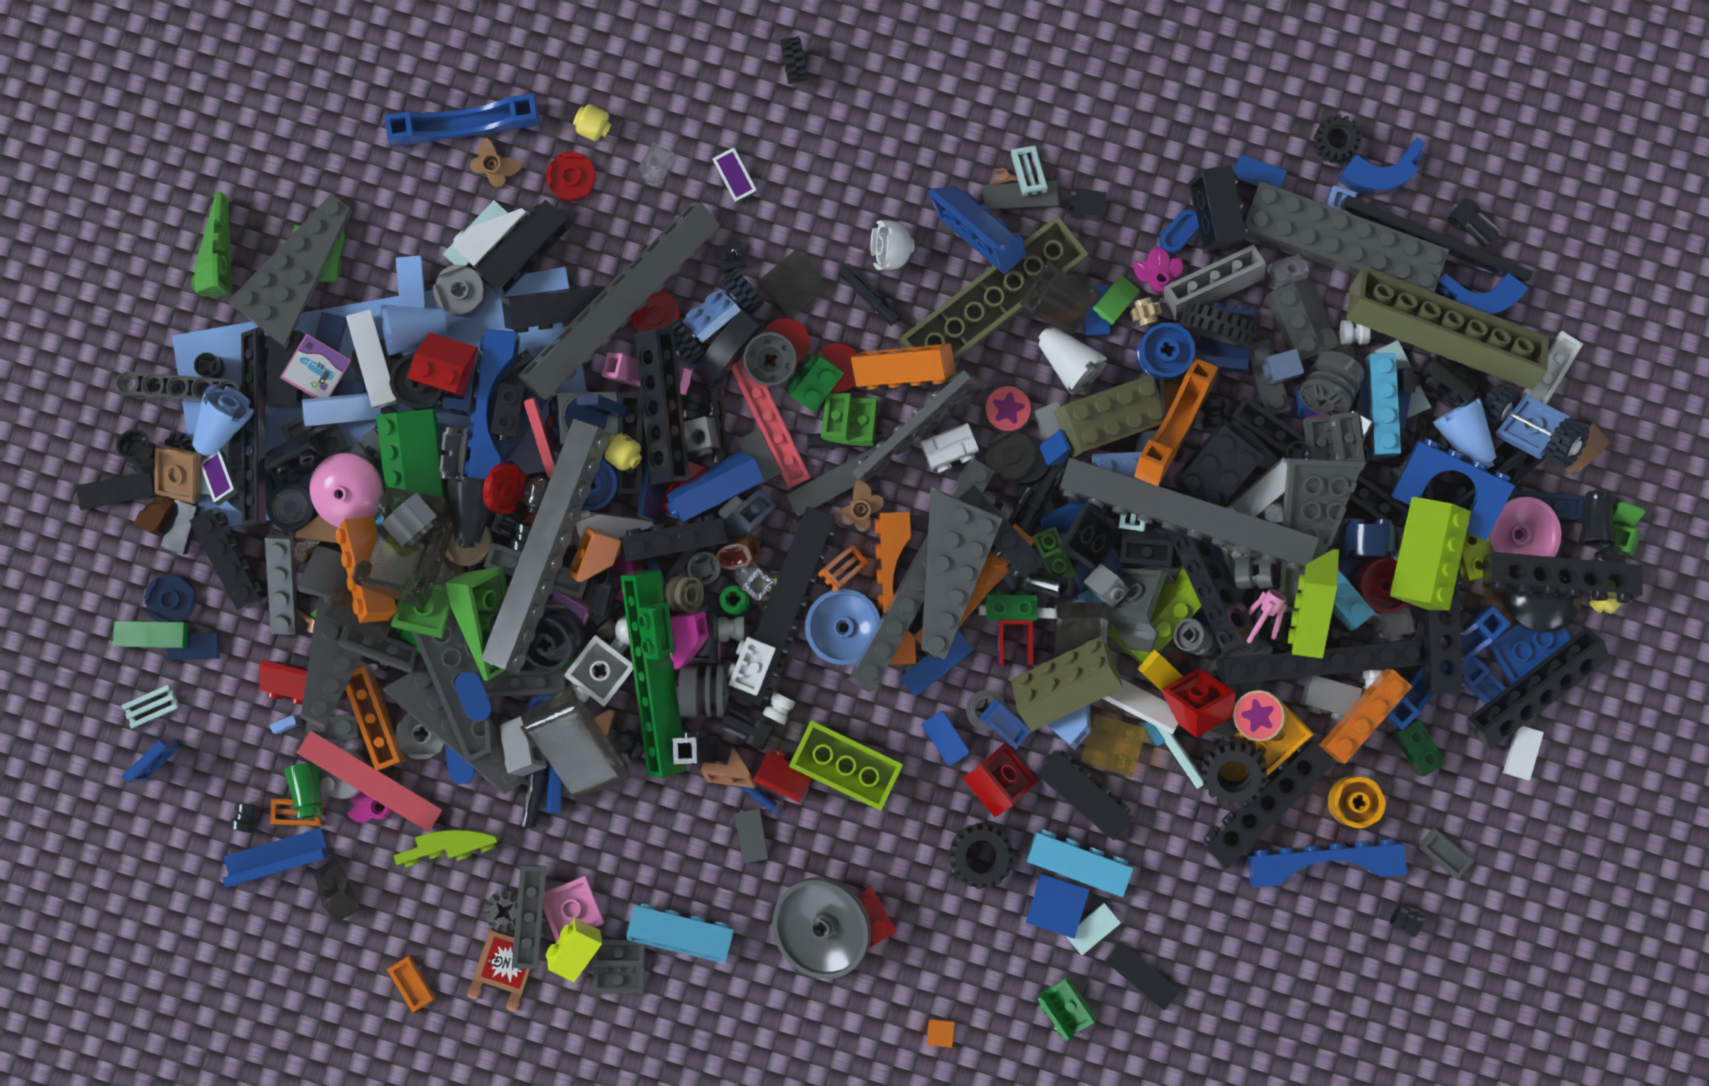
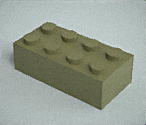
M1151 374L1065 404L1055 410L1054 414L1060 429H1063L1071 447V458L1134 437L1142 431L1159 428L1167 412Z
M1102 636L1090 640L1082 646L1067 651L1061 656L1044 662L1040 666L1011 679L1017 711L1031 732L1123 689L1115 657Z

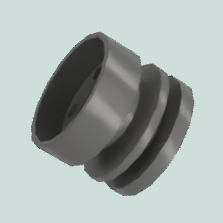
M773 332L762 333L754 337L746 346L743 355L744 367L750 378L758 385L767 388L779 387L787 383L794 375L797 366L796 351L791 342L783 335ZM769 355L771 358L777 357L775 367L771 365L766 367L764 365L767 362L766 356Z
M1335 351L1322 352L1316 356L1309 374L1300 389V399L1306 407L1322 416L1348 413L1365 378L1364 369L1359 362L1346 354Z
M686 665L680 668V717H698L700 706H705L707 717H712L713 706L717 708V717L725 716V709L729 699V682L725 672V665H717L716 676H713L712 665H707L705 676H700L698 665Z

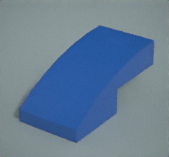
M1473 656L1462 665V674L1465 677V685L1479 700L1486 704L1505 690L1506 687L1490 673V669Z

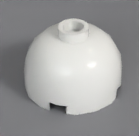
M890 220L877 221L876 224H879L878 228H873L870 241L871 256L876 255L878 262L873 263L874 267L877 270L898 269L908 261L911 253H913L915 247L914 239L911 238L906 227L899 222Z

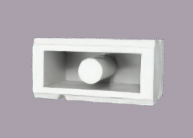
M968 423L925 439L920 443L931 471L937 469L938 473L951 469V463L958 460L963 464L973 458L975 459L974 454L979 451Z

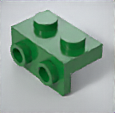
M816 350L813 355L807 356L799 374L796 373L791 377L788 383L789 394L802 405L815 412L843 376L844 371L823 357L822 352Z
M991 590L990 595L985 596L984 605H986L987 620H1037V595H1031L1030 591H1016V595H1005L1006 591Z
M668 602L637 607V622L640 627L641 650L644 658L658 660L662 659L664 655L675 653Z
M1069 976L1045 989L1038 997L1041 1010L1049 1016L1054 1024L1055 1031L1066 1042L1075 1033L1095 1023L1097 1020Z

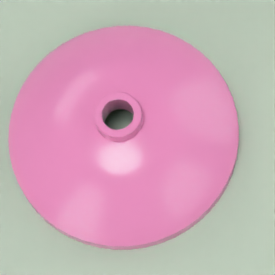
M338 453L324 459L314 470L310 481V496L318 514L331 525L339 527L344 519L375 517L384 501V484L378 470L370 461L357 454ZM338 489L343 492L342 498L337 494Z
M1518 497L1507 501L1489 535V544L1492 552L1555 557L1561 543V527L1555 512L1545 502L1532 497ZM1515 531H1518L1519 533L1517 539L1514 536Z

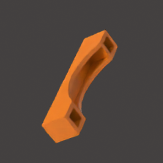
M1197 358L1193 360L1164 421L1143 449L1134 477L1157 487L1159 486L1213 387L1218 370L1217 366Z
M910 512L880 513L879 519H875V534H880V544H876V559H881V569H877V584H882V594L878 595V610L883 609V614L894 596L893 574L897 560L911 538ZM908 630L889 665L916 664L915 639Z
M1014 524L1013 528L1033 548L1035 546L1034 539ZM992 551L989 552L959 628L985 596L1010 572L1006 568L1008 563L1002 556L998 559ZM923 627L914 636L916 642L921 646Z

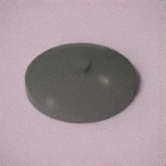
M823 877L807 878L787 889L775 906L772 928L776 944L784 958L800 972L820 979L837 978L852 971L865 957L871 942L869 915L859 897L844 884Z

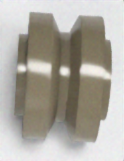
M685 576L672 577L668 581L664 593L665 602H668L670 610L688 613L699 609L704 596L700 580L695 577Z

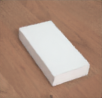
M1525 726L1515 731L1503 773L1530 781L1544 732Z

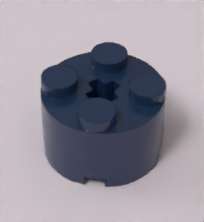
M1365 519L1348 520V524H1344L1343 556H1348L1349 551H1353V556L1383 557L1385 552H1389V557H1395L1396 526L1392 525V520L1377 519L1374 521V524H1365Z

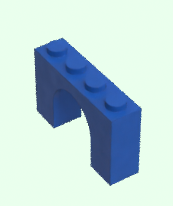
M1426 438L1425 441L1418 439L1391 491V496L1410 505L1411 498H1420L1428 482L1438 473L1449 470L1462 472L1473 481L1475 486V498L1469 509L1471 514L1467 532L1487 540L1515 487L1513 482L1510 481L1511 476L1500 471L1493 474L1486 470L1487 465L1473 460L1472 463L1462 459L1464 455L1455 450L1449 449L1448 452L1439 449L1440 444L1429 438Z

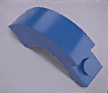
M1417 137L1407 148L1398 163L1389 167L1371 165L1356 154L1340 174L1337 181L1347 188L1362 194L1379 195L1394 191L1404 185L1420 169L1415 164L1424 154L1421 149L1425 142Z
M1445 272L1440 275L1436 286V292L1439 295L1493 316L1515 304L1528 289L1527 286L1510 273L1501 277L1492 290L1487 293L1468 291Z

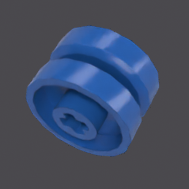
M1160 323L1151 327L1139 341L1136 349V362L1140 371L1145 376L1152 374L1154 381L1170 382L1179 378L1192 364L1195 356V343L1190 333L1182 326L1174 323ZM1161 350H1166L1168 352V357L1166 353H1161Z
M604 454L599 463V470L594 476V484H591L590 494L586 498L582 510H598L606 506L617 492V468L605 460Z

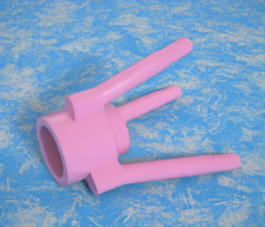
M1269 589L1268 592L1263 591L1259 599L1247 610L1249 615H1251L1262 604L1261 610L1263 613L1247 639L1248 643L1252 642L1268 615L1274 616L1278 613L1271 636L1272 639H1276L1284 612L1288 607L1285 603L1287 599L1283 594L1273 589Z

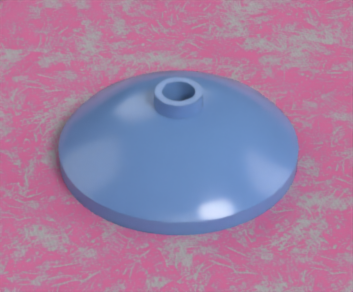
M838 589L836 592L829 591L820 596L810 607L805 622L806 637L812 650L823 660L837 665L857 663L877 627L880 616L874 604L857 591L850 589ZM842 623L849 625L847 632L840 631L839 627Z

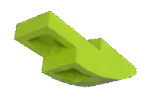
M443 830L415 837L417 848L393 856L396 865L404 863L405 868L420 863L419 857L428 855L429 859L444 855L443 849L446 850L448 858L456 856L458 861L472 856L470 852L472 850L480 848L482 853L496 848L495 843L501 841L499 835L479 830Z

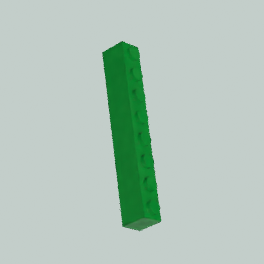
M643 570L621 575L647 774L648 776L664 778L687 771L686 764H674L673 738H682L683 733L673 661L670 654L664 655L662 659L658 660L645 659L641 650L642 641L640 627L637 622V607L664 602L661 572L658 570Z

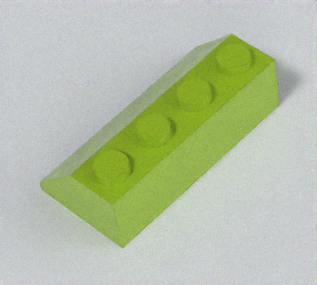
M1418 497L1411 498L1390 596L1427 610H1450L1471 511L1451 503Z
M1333 549L1307 563L1304 575L1299 574L1297 590H1301V593H1296L1294 608H1298V610L1292 611L1291 626H1294V629L1289 628L1288 644H1292V655L1323 658L1337 590L1339 550Z
M1181 565L1175 584H1163L1150 621L1159 632L1153 650L1158 653L1174 637L1177 625L1184 619L1191 618L1201 607L1183 565ZM1113 625L1106 632L1140 665L1151 653L1129 649Z
M812 720L789 765L790 768L880 811L903 766L902 763Z

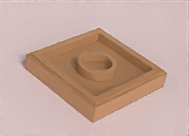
M163 444L155 445V494L192 504L199 503L201 500V454Z

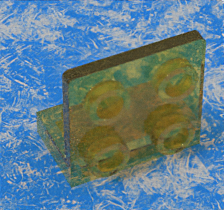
M1095 714L1091 724V732L1087 737L1082 753L1081 762L1133 777L1147 728Z

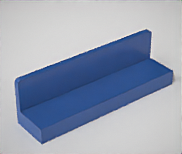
M321 828L224 856L229 875L223 877L224 886L229 887L330 857L323 830Z

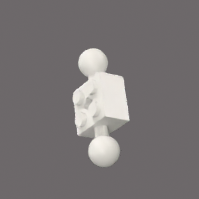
M626 615L617 621L615 626L616 638L610 645L595 635L564 674L567 679L578 687L572 695H563L555 701L552 713L558 724L564 727H573L579 724L584 718V703L589 696L605 707L632 672V662L622 655L627 647L630 646ZM604 664L607 674L605 676H595L596 670L593 668L594 665L600 666Z

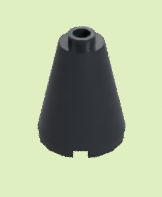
M456 476L449 477L448 488L454 540L459 541V546L474 548L475 543L481 542L492 512L487 508L483 499L485 479L463 477V481H456Z

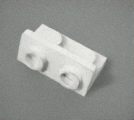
M747 637L746 641L741 640L736 654L740 655L737 664L732 663L727 674V678L730 679L728 685L757 696L776 648L751 637Z

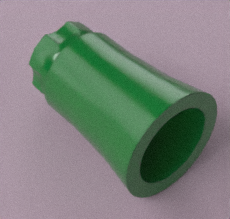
M731 584L721 591L718 599L719 608L729 618L745 617L753 607L752 593L741 584ZM732 596L739 597L740 601L736 605L730 603Z
M309 762L284 769L298 820H308L323 815L319 779L320 767Z

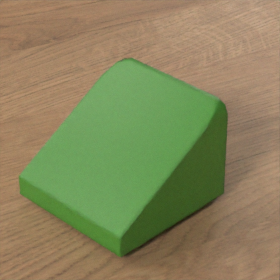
M1625 502L1613 504V523L1633 528L1644 515L1645 510Z
M1613 523L1616 542L1614 545L1617 551L1633 557L1641 533L1638 529Z

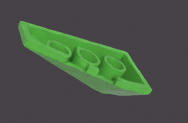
M216 192L194 267L195 275H192L191 278L193 290L202 297L233 295L228 197L222 192Z
M501 566L463 573L445 582L451 609L480 673L486 681L505 671L481 660L508 590L504 568Z

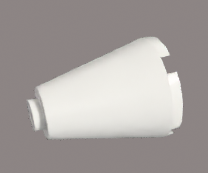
M1056 327L1045 329L1039 336V347L1071 395L1082 392L1084 390L1082 385L1087 382L1091 384L1107 364L1104 362L1107 358L1103 354Z

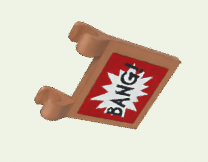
M492 930L489 931L467 994L469 998H479L483 983L511 991L506 1009L512 1012L518 1010L530 969L512 968L514 937Z

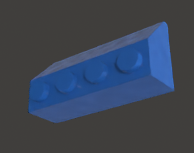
M955 185L932 188L928 191L939 219L1004 275L1026 256L1023 246L1025 242L1022 237L1016 232L1012 234L1008 231L1006 224L1000 218L994 219L985 205L981 204L979 206L967 190L962 191Z

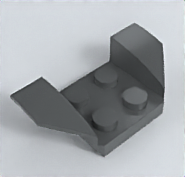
M1173 563V569L1143 567L1141 569L1118 568L1116 575L1130 591L1113 609L1105 604L1103 612L1129 649L1152 652L1159 632L1150 621L1163 584L1176 583L1181 563Z

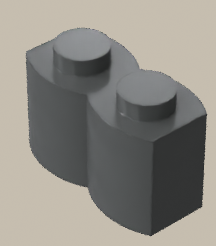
M415 493L381 524L401 547L407 543L412 546L423 537L422 535L435 526L432 521L437 516L423 499Z
M331 715L325 728L306 721V736L312 731L324 739L352 740L363 737L355 715Z

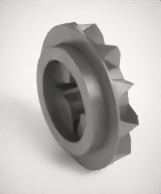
M978 691L968 700L966 706L968 720L974 727L980 730H992L979 718L983 713L975 711V708L983 707L985 699H987L989 705L994 699H997L1006 707L1005 701L994 691Z
M511 891L497 892L485 904L484 915L488 925L492 926L496 931L508 932L515 929L518 897L516 893ZM498 903L503 907L513 904V907L508 912L511 920L506 916L497 919L496 916L501 911Z

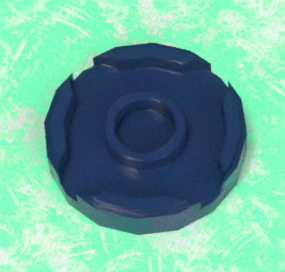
M172 574L158 577L146 589L144 602L148 610L147 612L157 622H183L190 617L195 609L197 602L196 591L192 584L183 577Z

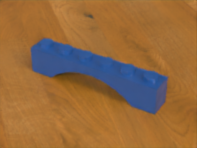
M533 93L511 96L491 104L463 110L445 112L409 111L384 115L387 138L394 147L541 126L538 101Z
M485 329V336H481L480 350L483 351L482 361H478L477 375L480 378L479 386L476 385L474 389V400L477 403L476 411L473 410L471 413V425L474 428L473 436L468 438V451L471 452L470 461L465 463V476L486 479L494 466L506 462L497 447L493 434L490 433L492 427L491 412L499 383L508 370L518 361L520 336L515 331Z
M1483 606L1463 625L1464 632L1461 638V648L1464 650V661L1462 665L1484 647L1492 643L1511 624L1494 606ZM1446 642L1442 648L1446 649L1448 643ZM1442 662L1441 671L1446 675L1448 673V666ZM1423 665L1407 680L1412 686L1411 689L1385 717V720L1394 729L1403 730L1423 710L1424 706L1433 696L1423 695Z
M1395 838L1380 839V844L1372 845L1369 840L1355 841V846L1345 847V843H1331L1330 848L1320 849V845L1304 846L1305 850L1295 851L1294 847H1281L1277 853H1269V849L1254 850L1253 855H1247L1250 886L1254 888L1280 886L1298 870L1324 861L1355 863L1380 877L1407 875L1404 844L1396 842Z

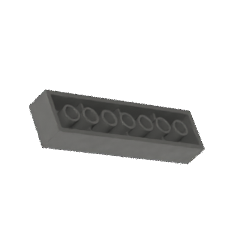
M1261 181L1254 188L1243 219L1248 226V234L1246 236L1253 240L1356 277L1362 267L1366 266L1433 293L1449 249Z

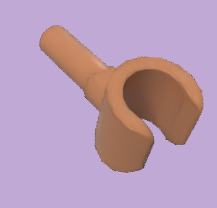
M1005 168L992 171V173L999 175V179L991 181L992 184H1002L1007 181L1018 182L1017 176L1009 174Z
M297 608L298 616L309 623L307 631L313 633L315 618L308 616Z

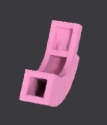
M607 352L601 376L640 388L637 359L621 353ZM678 367L681 395H686L692 371Z

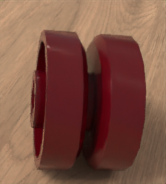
M1374 557L1366 559L1357 565L1351 575L1350 584L1374 612L1393 613L1400 611L1409 604L1390 596L1397 561L1394 558Z

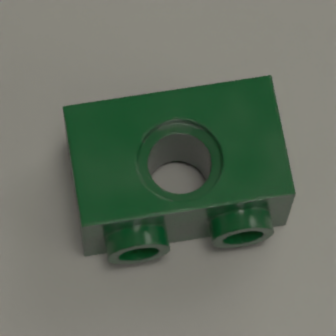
M1413 719L1403 730L1395 729L1391 731L1417 776L1425 777L1446 764L1420 719Z

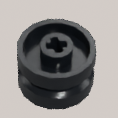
M415 353L403 356L395 363L390 372L389 384L392 394L400 403L415 411L438 409L443 403V397L448 398L451 392L424 384L418 385V382L408 379L407 376Z
M555 607L544 611L543 616L539 619L534 639L530 643L525 657L532 665L541 670L552 671L561 668L576 658L584 649L586 631L583 622L575 613L566 608Z

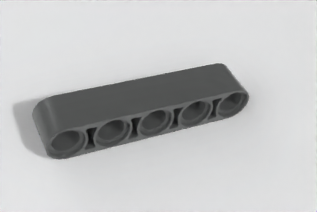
M128 371L121 373L116 380V387L121 393L135 398L201 403L203 397L202 389L206 385H218L217 388L223 390L226 386H235L236 390L241 393V384L229 379ZM131 379H135V387L128 390V382ZM156 381H160V389L157 392H153V384ZM185 383V391L182 394H178L177 388L179 384Z

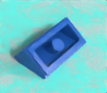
M943 710L921 724L948 766L970 754Z

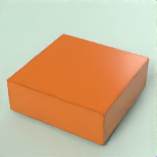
M929 1018L926 1044L952 1048L955 1022L952 1020Z

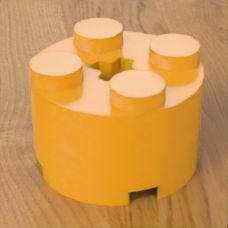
M1346 776L1338 779L1329 791V812L1338 822L1354 828L1368 827L1380 820L1385 811V797L1378 784L1369 778ZM1353 798H1357L1360 801V805L1352 803Z

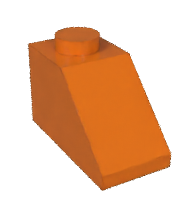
M586 526L568 574L576 581L582 582L612 566L615 558H618L620 555L622 541L613 534Z

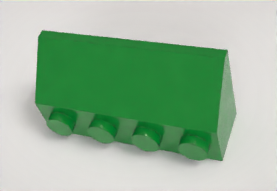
M436 409L376 415L388 516L415 493L423 499L433 512L448 510L444 478H441V473H439L441 448Z

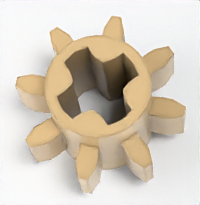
M1152 297L1134 302L1135 308L1130 311L1133 323L1139 321L1140 327H1145L1159 322L1157 316H1160L1162 313L1159 302L1153 303Z

